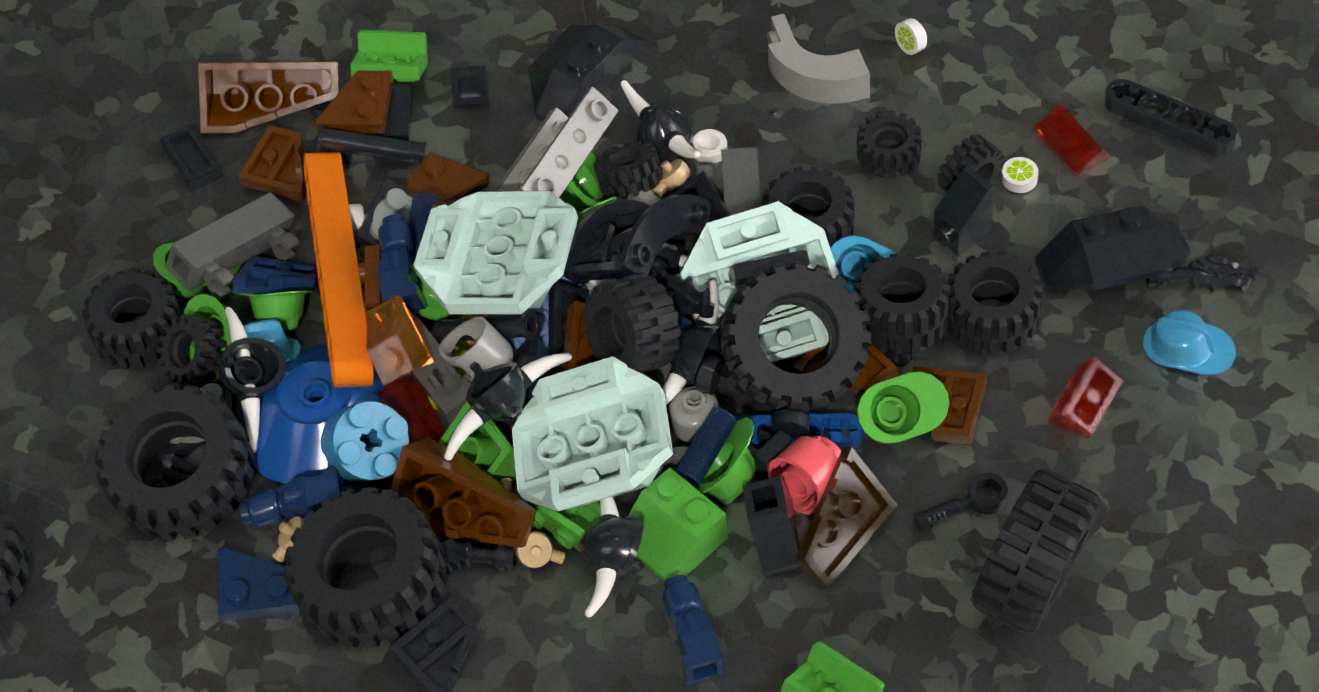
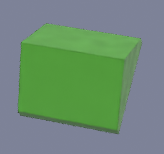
M467 401L438 443L448 447L454 431L471 408ZM490 419L471 433L456 452L463 455L499 483L502 478H511L513 486L517 483L514 449Z

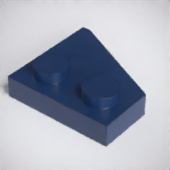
M252 256L233 278V293L315 291L319 286L315 264Z
M218 548V615L221 622L301 612L291 597L289 586L285 582V566L227 548Z

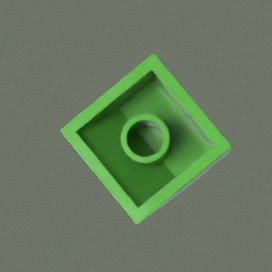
M670 467L640 493L628 515L637 516L642 521L643 532L636 558L664 582L676 575L687 576L728 539L726 513Z

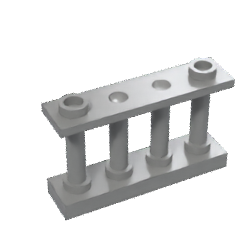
M593 86L588 89L569 118L557 107L551 110L493 192L550 191L560 197L619 110Z

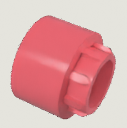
M801 436L770 462L768 478L781 476L792 497L794 510L802 514H814L841 450L834 442L825 437L814 436L812 438Z

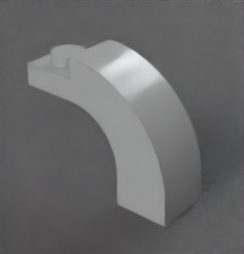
M784 13L771 17V31L767 32L769 69L781 86L801 98L819 103L839 104L870 98V73L859 49L837 55L811 53L797 43Z

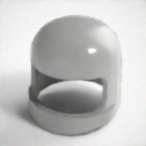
M475 317L463 322L447 334L439 346V354L451 366H459L466 371V378L471 382L475 375L469 365L473 362L478 363L482 370L513 362V349L511 345L483 317ZM469 335L476 340L475 344L460 356L451 357L455 344L462 336Z

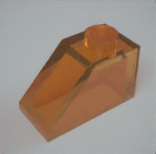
M400 294L367 311L366 351L384 386L405 379L434 363Z

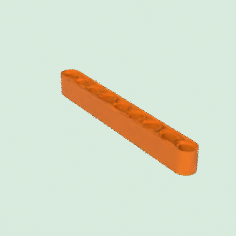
M304 153V180L333 388L373 386L372 353L341 153Z

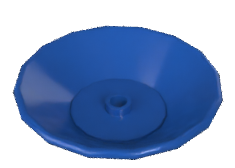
M312 346L300 350L299 355L295 359L285 364V372L279 383L270 391L260 396L259 436L257 450L253 453L254 461L252 465L265 478L283 485L301 476L309 478L322 475L321 469L329 468L330 466L321 449L322 431L328 419L341 409L362 402H379L391 407L406 420L408 400L398 375L379 357L372 354L373 386L333 388L327 346ZM239 403L237 420L247 434L243 409ZM366 435L361 436L360 441L365 443V449L369 448V441L366 440ZM341 478L344 484L351 482L349 480Z

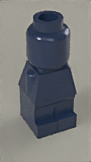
M397 214L388 215L382 219V225L378 229L380 252L382 255L377 274L379 276L382 303L393 317L400 315V304H405L410 312L426 309L425 297L418 287L420 280L414 268L413 257L410 254L413 250L411 227L404 221L403 216Z
M335 466L321 469L322 475L309 478L301 476L279 487V492L275 489L251 494L247 501L240 503L243 523L245 525L253 524L256 528H262L281 523L284 520V516L287 517L288 521L293 517L304 518L311 510L314 513L322 507L320 503L330 497L332 500L340 498V493L345 492L344 482Z
M676 575L669 578L664 583L665 590L663 591L662 599L668 617L676 624L683 673L687 686L725 675L723 656L715 635L714 626L702 611L703 604L696 585L688 581L685 575Z

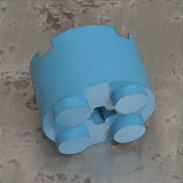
M362 402L341 409L328 419L321 435V449L330 465L329 467L335 466L341 478L353 482L376 480L392 475L396 471L402 446L409 444L406 420L394 409L379 402ZM366 435V440L369 441V448L365 449V443L360 441L361 436Z

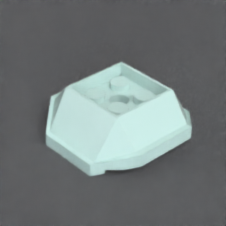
M550 191L477 192L457 200L450 206L444 204L431 209L416 255L414 268L419 278L448 314H523L528 308H540L551 286L564 274L578 221L576 210Z
M779 201L708 222L680 275L683 279L691 276L693 284L700 292L709 288L711 280L717 282L719 310L715 326L720 327L726 308L735 293L742 286V284L731 286L728 273L733 265L805 250L810 261L807 268L814 269L817 264L828 268L826 274L835 279L839 273L824 229L791 211L792 209ZM781 305L771 310L764 317L759 328L758 339L763 353L773 364L824 348L829 341V336L823 322L810 310L797 305ZM692 314L694 322L699 319V314Z
M613 356L539 379L532 392L533 398L521 412L522 414L518 417L512 428L518 493L525 501L555 511L571 510L651 485L660 466L673 455L665 394L660 384L642 373L628 368L625 363Z

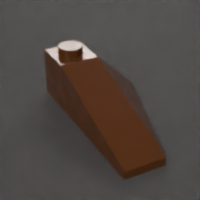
M204 61L198 63L201 133H236L334 99L339 93V62Z
M429 437L402 446L390 490L397 492L400 498L407 497L415 503L417 509L424 514L434 533L446 534V537L450 538L467 537L479 539L480 542L520 548L526 546L537 510L460 453L456 452L453 458L447 461L444 458L447 447Z

